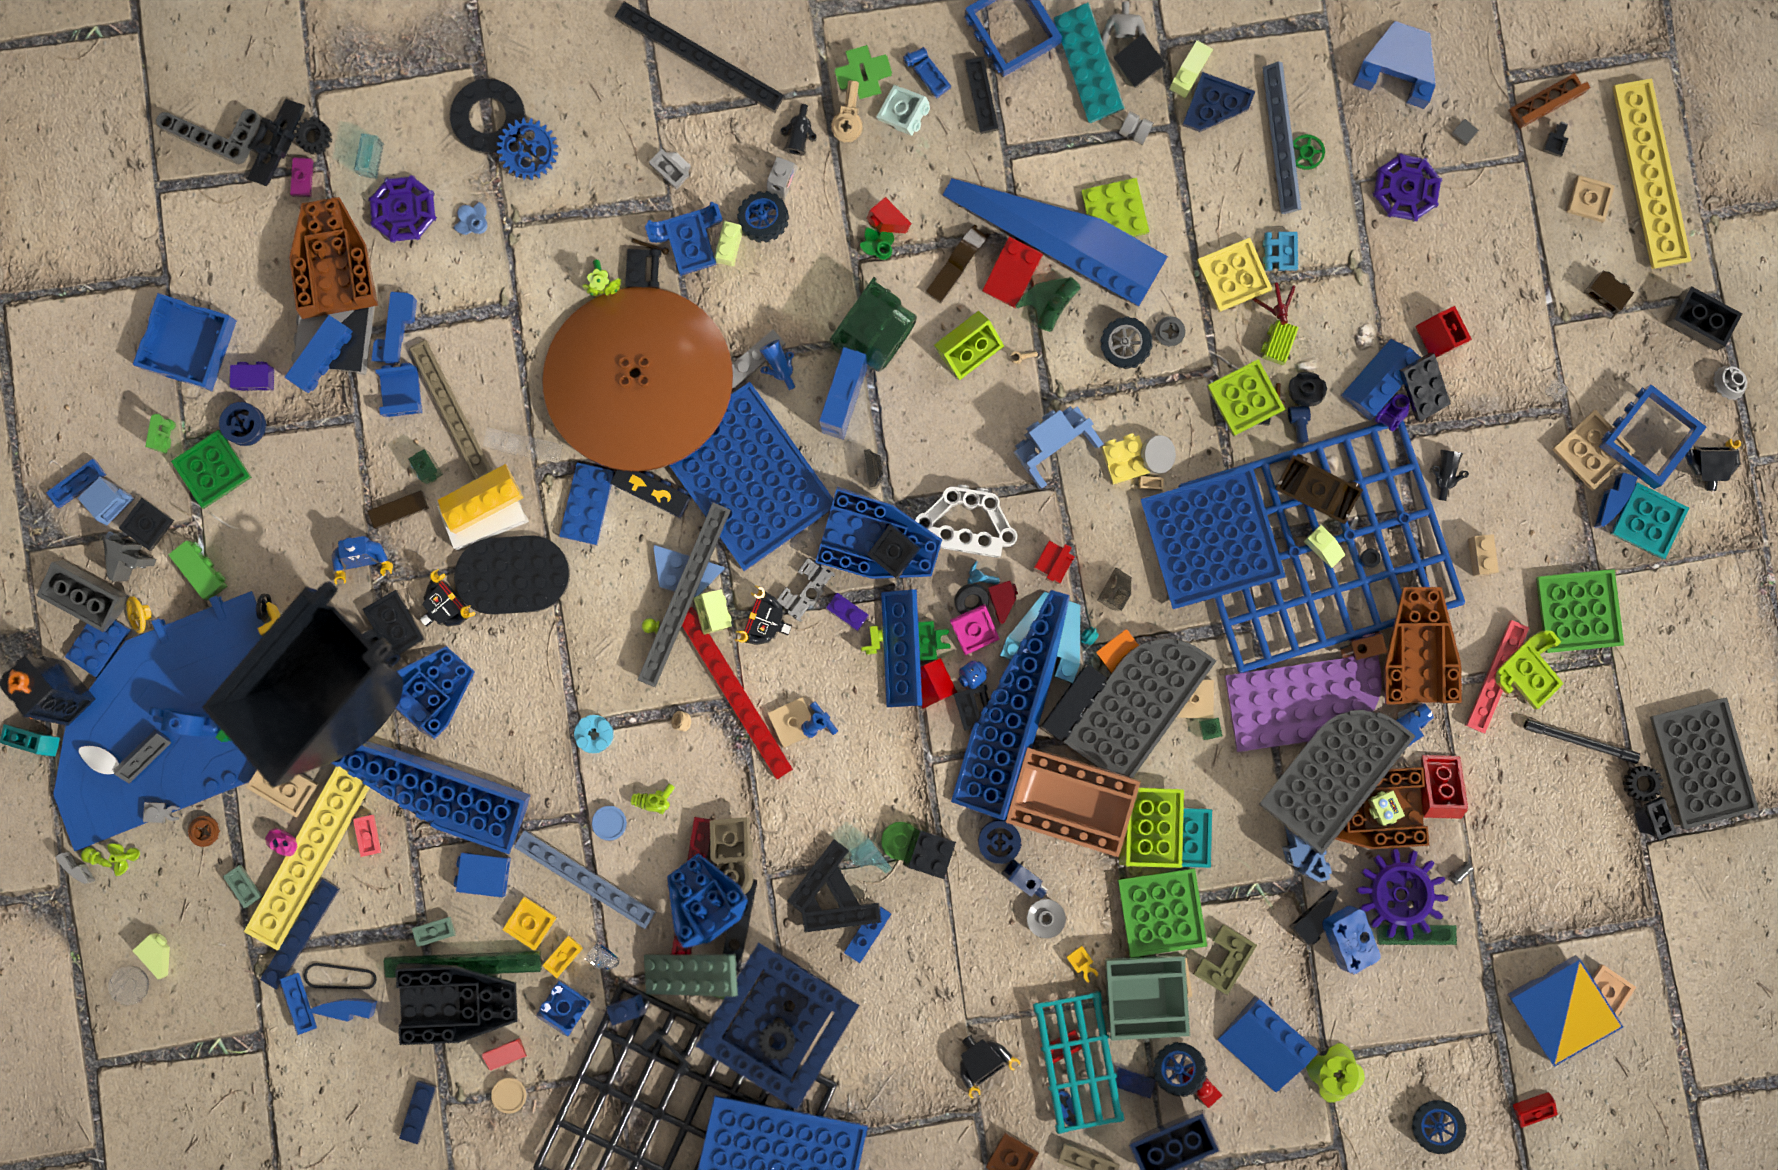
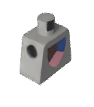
M777 157L767 180V191H770L771 194L775 193L779 198L785 200L798 169L797 165Z

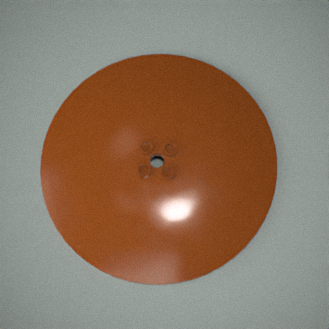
M657 288L619 289L615 294H602L581 306L563 323L550 344L543 368L545 404L549 416L561 436L572 448L589 460L602 466L623 471H647L663 468L686 458L699 449L720 425L727 411L733 387V367L730 352L721 331L705 311L685 297ZM634 369L641 371L637 378L630 376L631 371Z

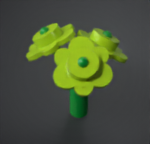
M594 260L593 273L587 275L590 284H583L582 287L585 288L588 294L593 296L603 294V289L605 295L615 294L620 289L621 279L617 278L610 282L607 278L608 272L601 268L600 260Z

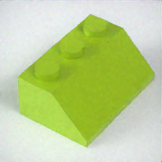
M978 310L935 343L934 347L954 375L961 380L1003 348L1004 344L990 320Z

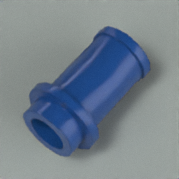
M922 47L912 53L907 52L903 59L907 67H913L915 63L926 59L928 53L925 47Z

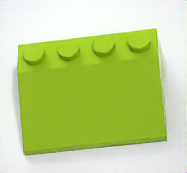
M1139 787L1120 851L1119 865L1182 868L1184 789Z

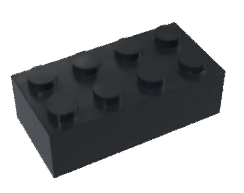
M1089 664L1084 665L1074 679V682L1068 687L1043 721L1040 728L1057 741L1066 740L1072 733L1070 729L1072 725L1078 724L1083 718V710L1085 708L1089 709L1096 700L1093 698L1096 692L1101 693L1107 685L1104 682L1107 677Z

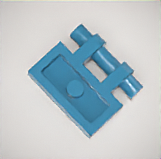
M1271 232L1264 233L1263 247H1265V257H1263V264H1265V271H1272L1273 263H1278V271H1297L1298 232H1278L1277 239H1272ZM1272 247L1278 248V256H1272Z

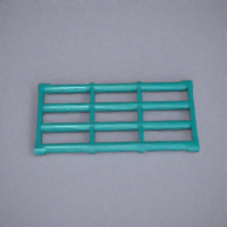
M1101 991L1033 1004L1041 1038V1051H1043L1049 1081L1048 1090L1051 1092L1057 1134L1125 1121L1124 1112L1121 1111L1115 1079L1117 1075L1114 1073L1108 1042L1109 1034L1106 1031L1101 1005ZM1093 999L1099 1036L1088 1037L1081 1000ZM1063 1003H1074L1080 1035L1079 1040H1068L1062 1008ZM1054 1005L1061 1043L1050 1045L1043 1007ZM1101 1041L1106 1075L1095 1077L1089 1042ZM1081 1044L1087 1078L1076 1080L1070 1046ZM1058 1048L1063 1050L1068 1082L1060 1084L1056 1082L1051 1050ZM1103 1080H1108L1115 1116L1103 1119L1096 1083ZM1089 1083L1096 1121L1084 1123L1077 1085ZM1070 1087L1076 1125L1065 1127L1058 1089Z

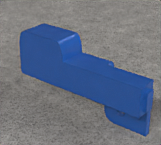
M402 292L390 293L385 339L374 341L373 362H384L391 365L400 364L405 324L415 322L417 299L413 295Z

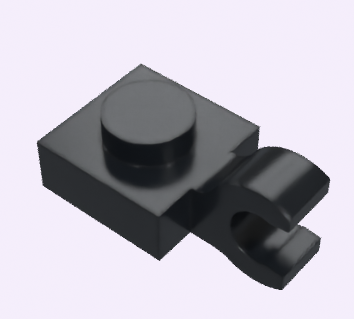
M1561 121L1560 124H1557L1555 132L1548 134L1543 152L1557 157L1563 156L1569 139L1564 137L1568 126L1567 123Z

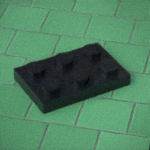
M1428 353L1399 370L1416 421L1421 422L1451 404L1434 353Z
M398 590L392 591L363 608L373 629L381 635V639H386L391 644V649H394L399 655L426 640Z

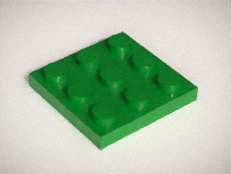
M217 430L171 461L202 509L210 506L252 478L220 430Z

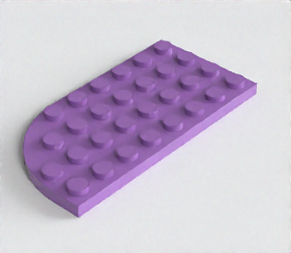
M1378 655L1360 660L1348 657L1226 675L1225 682L1236 751L1241 752L1309 742L1327 721L1337 715L1354 710L1373 712L1379 701L1382 687Z

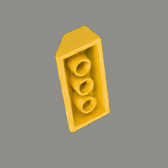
M504 464L438 499V504L447 526L451 532L456 534L524 497L509 468Z

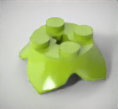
M1343 1043L1332 1045L1326 1055L1314 1057L1306 1066L1309 1077L1318 1084L1319 1093L1327 1102L1341 1101L1348 1094L1357 1091L1365 1080L1362 1067L1356 1063L1354 1054ZM1341 1070V1077L1336 1079V1077L1334 1076V1072L1338 1073V1071Z

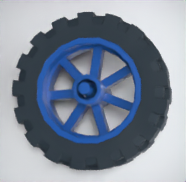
M758 191L757 194H750L749 198L744 199L742 206L738 208L739 214H737V219L742 227V232L745 236L747 235L748 239H754L758 243H761V241L767 243L772 239L776 240L780 234L782 235L785 232L784 229L788 227L789 214L783 199L779 198L775 193L771 194L770 191H765V193ZM776 210V215H769L772 211ZM758 222V225L754 226L752 223Z
M1174 1042L1171 1045L1164 1046V1049L1157 1053L1158 1056L1154 1059L1153 1073H1155L1154 1078L1161 1089L1177 1097H1187L1190 1094H1195L1198 1089L1202 1088V1084L1207 1078L1206 1072L1208 1069L1205 1064L1206 1060L1199 1050L1187 1043ZM1183 1055L1180 1064L1174 1056ZM1186 1057L1190 1058L1192 1063L1184 1066ZM1171 1059L1175 1064L1173 1067L1167 1066ZM1194 1067L1193 1075L1189 1074L1187 1069ZM1167 1070H1174L1173 1075L1169 1078ZM1179 1074L1180 1084L1173 1083L1172 1081ZM1184 1075H1187L1191 1078L1186 1083H1184L1183 1081Z
M1442 1100L1429 1101L1420 1106L1413 1116L1412 1131L1414 1138L1428 1152L1434 1154L1451 1153L1462 1145L1466 1137L1467 1125L1464 1120L1465 1118L1460 1110L1449 1102ZM1441 1112L1439 1122L1436 1121L1432 1113ZM1444 1114L1448 1115L1452 1121L1443 1124ZM1428 1116L1432 1119L1434 1125L1424 1124ZM1454 1124V1132L1451 1133L1446 1130L1445 1126ZM1424 1127L1434 1128V1131L1427 1136ZM1437 1132L1439 1133L1440 1142L1431 1140ZM1442 1132L1452 1137L1444 1142Z

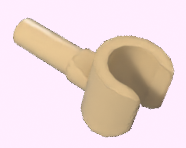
M1017 351L1013 352L1011 356L1019 355L1020 358L1012 362L1020 364L1023 359L1036 357L1038 353L1020 354Z

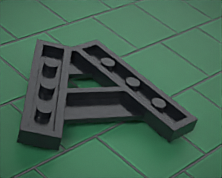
M833 839L787 900V902L802 913L804 933L882 922L880 903L860 905L838 867L850 850L836 839ZM825 883L828 885L840 908L822 910L815 897Z

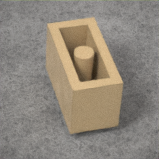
M1494 534L1469 538L1473 576L1499 573Z

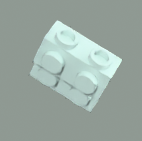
M894 85L876 118L881 122L894 126L896 130L912 136L914 131L917 132L920 129V120L923 115L926 116L928 114L930 103L925 96Z

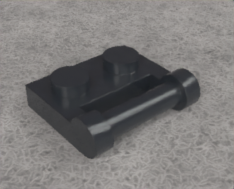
M627 249L625 287L659 289V257H661L662 251L657 249ZM647 257H652L651 280L646 282Z
M987 684L953 694L964 731L972 729L980 718L974 694H980L983 708L989 703L986 691L988 690Z

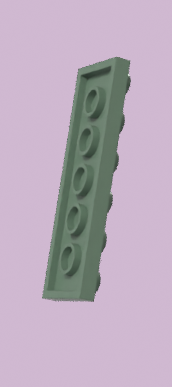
M644 955L646 994L738 996L735 955Z

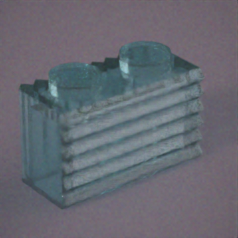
M361 133L354 170L359 176L373 179L378 178V168L381 163L380 157L382 156V149H384V143L378 136Z

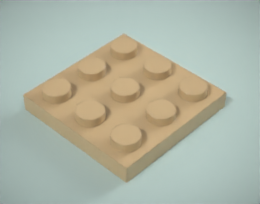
M1596 409L1552 448L1591 491L1595 490L1621 465L1599 447L1603 442L1601 440L1603 435L1607 431H1611L1613 427ZM1619 434L1614 443L1632 455L1635 450Z

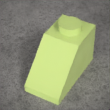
M1322 525L1316 528L1303 541L1330 568H1333L1345 556L1337 540Z
M150 934L133 952L157 979L165 978L168 975L170 947L167 944V940L161 934Z

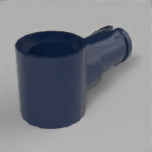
M1301 405L1288 407V419L1290 424H1293V427H1295L1297 443L1309 442L1307 425L1311 420L1310 408Z

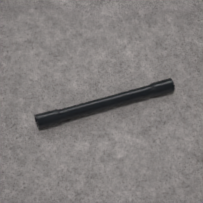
M1528 718L1524 723V730L1554 737L1618 757L1631 763L1637 764L1640 759V753L1615 747L1547 726L1544 723Z

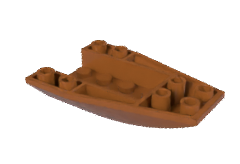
M1403 587L1385 661V704L1462 703L1461 661L1442 587Z

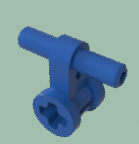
M816 701L811 703L810 707L815 714L811 716L810 721H805L801 725L804 735L813 738L817 735L818 730H823L825 727L832 735L836 734L838 729L831 722V717L828 713H824Z

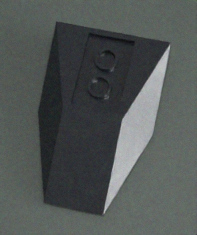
M399 962L396 968V988L400 989L401 1022L398 1026L399 1045L460 1043L518 1022L516 982L451 965Z

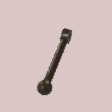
M635 238L631 240L634 244L661 250L664 255L669 253V249L666 247L660 248Z

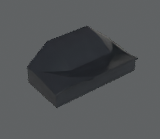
M1663 797L1644 804L1643 808L1634 814L1641 833L1650 834L1657 840L1677 833L1667 803Z

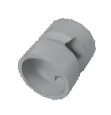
M1130 111L1119 134L1127 138L1132 136L1133 141L1143 145L1154 123L1145 118L1141 120L1139 115Z

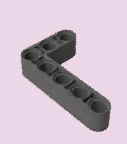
M253 109L244 110L229 140L167 112L160 113L157 116L156 123L167 134L239 165L247 160L251 151L248 149V146L252 144L262 124V118ZM255 117L254 122L249 123V120ZM171 120V123L165 126L166 122ZM185 128H188L187 132L185 134H182V131ZM247 134V137L241 140L242 135ZM205 135L204 140L199 142V138ZM222 143L221 147L216 149L217 144ZM239 150L238 155L233 157V153Z

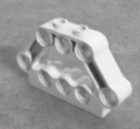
M966 485L949 487L925 513L919 514L915 520L919 523L921 519H927L930 522L927 529L940 538V533L943 530H948L951 533V537L948 540L942 539L941 549L1000 558L1002 547H1012L1017 541V532L1010 527L1002 512L998 496L988 493V489L984 488L970 490L969 486ZM949 493H955L957 495V500L955 502H950L947 500V495ZM968 496L975 497L976 503L974 505L966 503ZM987 499H992L995 502V506L987 508L984 502ZM958 504L963 505L968 510L982 508L990 519L998 538L992 537L987 532L973 534L969 529L955 531L948 525L940 528L933 527V525L952 507ZM962 533H966L969 535L970 541L963 543L960 541L959 536ZM1004 533H1010L1013 537V540L1011 542H1005L1002 538V535ZM985 536L988 538L989 544L981 546L978 539Z

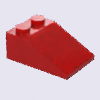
M1009 237L982 292L1016 309L1042 260L1043 254Z
M1422 755L1421 767H1423L1425 787H1421L1423 818L1462 819L1469 808L1461 757Z

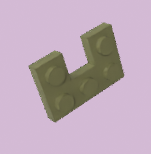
M1222 924L1213 941L1229 950L1220 967L1202 958L1193 975L1228 995L1257 944Z

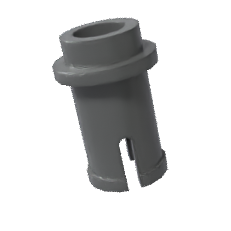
M1465 861L1457 870L1450 872L1449 879L1455 885L1462 884V880L1473 872L1474 868Z

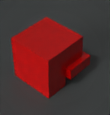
M1049 540L1033 571L1046 577L1045 580L1060 585L1075 556L1069 553L1072 547L1065 544L1062 548Z

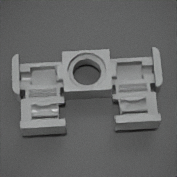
M809 558L806 559L798 573L801 575L804 573L808 576V580L811 579L813 582L809 581L799 595L801 599L797 597L798 595H792L790 593L791 590L787 587L777 599L786 609H791L792 611L788 610V614L800 622L803 621L800 618L810 605L814 606L823 594L822 588L831 576L835 577V574L825 566H821L822 570H820V566ZM809 588H813L817 592V596L814 599H809L806 596V591Z

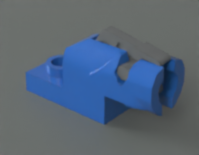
M1418 703L1398 712V719L1396 721L1416 736L1409 744L1410 746L1424 736L1420 728L1422 729L1434 719V716L1425 703Z

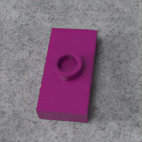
M292 158L290 191L292 197H311L313 160L311 158Z

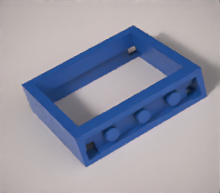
M978 0L965 8L964 18L967 21V25L972 26L976 40L982 42L986 56L992 58L994 69L1001 73L1003 77L1061 44L1062 36L1040 0H1025L1049 39L1012 61L1005 63L975 14L997 0Z
M1650 384L1646 388L1642 387L1635 394L1637 398L1634 402H1629L1623 410L1625 411L1622 417L1619 416L1613 422L1614 428L1603 435L1601 439L1603 442L1599 447L1650 487L1656 489L1664 484L1707 427ZM1648 397L1690 428V431L1657 474L1653 473L1614 443Z

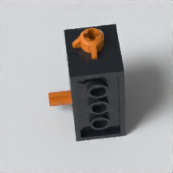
M25 655L18 659L16 664L9 671L5 672L0 679L1 690L10 701L15 703L14 706L23 717L69 726L96 699L65 661L47 656L34 658Z

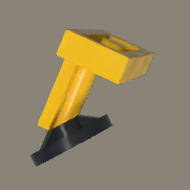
M265 593L261 594L257 600L256 615L259 620H267L270 617L271 621L257 628L261 636L268 631L281 615L277 606L272 604L270 595Z

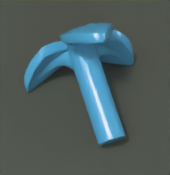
M978 561L973 563L969 570L970 577H968L967 584L976 582L999 584L1000 578L984 575L980 570L976 569Z

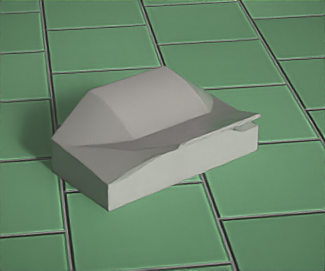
M661 149L649 161L653 169L676 190L689 177L690 165L677 152L667 153Z

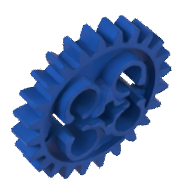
M522 118L521 124L515 120L514 127L509 123L508 127L510 130L502 129L505 136L499 135L502 143H497V146L502 148L497 151V154L503 155L499 158V162H506L503 168H510L508 174L516 172L515 178H518L521 174L524 181L526 176H529L531 181H533V175L540 179L541 172L547 175L546 168L552 170L553 167L550 163H556L557 161L553 156H558V152L553 151L558 148L557 144H553L556 141V137L550 138L553 131L546 132L547 125L545 124L543 127H540L539 120L536 124H533L532 118H530L529 123H526L525 119ZM518 128H520L522 137L528 131L534 133L535 137L533 140L528 141L524 138L523 142L527 147H532L531 152L535 157H537L535 151L538 147H544L547 151L544 156L539 157L540 161L546 162V164H539L537 171H535L534 162L526 168L521 165L520 162L524 158L532 160L528 152H523L524 146L521 142H518L520 146L518 151L512 152L509 150V145L516 143V138L509 135H516Z

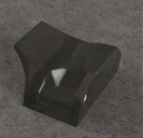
M870 449L864 450L869 489H877L883 480L881 457Z

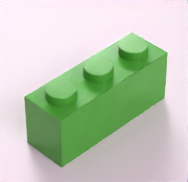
M186 540L168 555L201 598L210 601L209 598L216 596L228 587L224 582L226 579L219 571H215L213 568L214 563L208 557H204L201 553L203 550L198 543Z

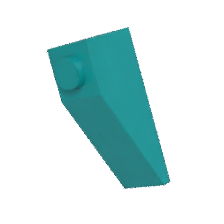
M7 724L3 725L0 737L1 744L33 754L54 757L56 756L60 741L59 737Z

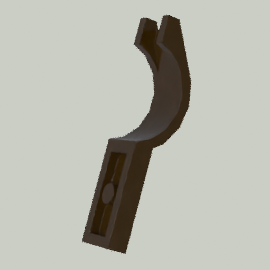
M975 224L959 242L947 263L925 292L940 304L959 280L972 257L990 236V234H984L978 230V226Z

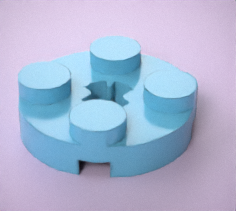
M589 715L582 718L576 725L574 737L577 746L587 753H600L612 743L614 731L604 717ZM595 728L596 732L599 733V737H595L596 739L592 740L589 732H592L591 729Z

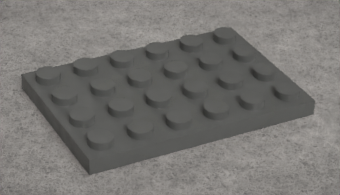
M1727 697L1650 716L1681 829L1685 830L1759 811Z

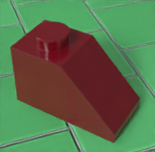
M1011 581L988 588L999 625L1005 623L1016 600L1015 595H1018L1016 585L1011 584Z

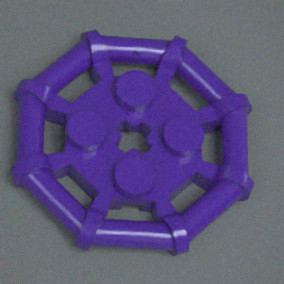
M1398 153L1395 158L1377 168L1375 189L1372 194L1386 211L1389 218L1396 217L1417 222L1420 217L1433 208L1438 207L1440 186L1443 180L1427 161L1428 158ZM1406 163L1418 165V167H1406ZM1396 165H1399V171L1394 174L1389 171ZM1424 169L1431 179L1427 180V178H1424L1421 170ZM1384 177L1389 179L1388 188L1382 189ZM1408 182L1413 189L1406 191L1403 185H1406ZM1429 185H1433L1431 196L1427 195ZM1389 194L1390 199L1395 204L1391 206L1384 195ZM1423 200L1427 203L1417 210L1416 205ZM1399 205L1410 207V212L1397 210Z
M414 175L400 178H385L382 185L368 199L370 202L371 227L376 228L392 243L413 239L420 240L422 234L437 219L435 216L434 191L429 190ZM406 185L404 189H394V186ZM413 186L422 194L416 196L414 193H412L411 190ZM389 189V196L381 200L380 198ZM425 200L427 203V212L422 211L421 202ZM401 204H404V206L407 207V209L403 213L397 211V208H400ZM378 205H382L383 215L381 216L378 215ZM420 217L425 218L421 225L416 229L414 227V224H417L419 222ZM386 220L393 225L391 231L382 224ZM409 227L411 232L398 233L399 228Z

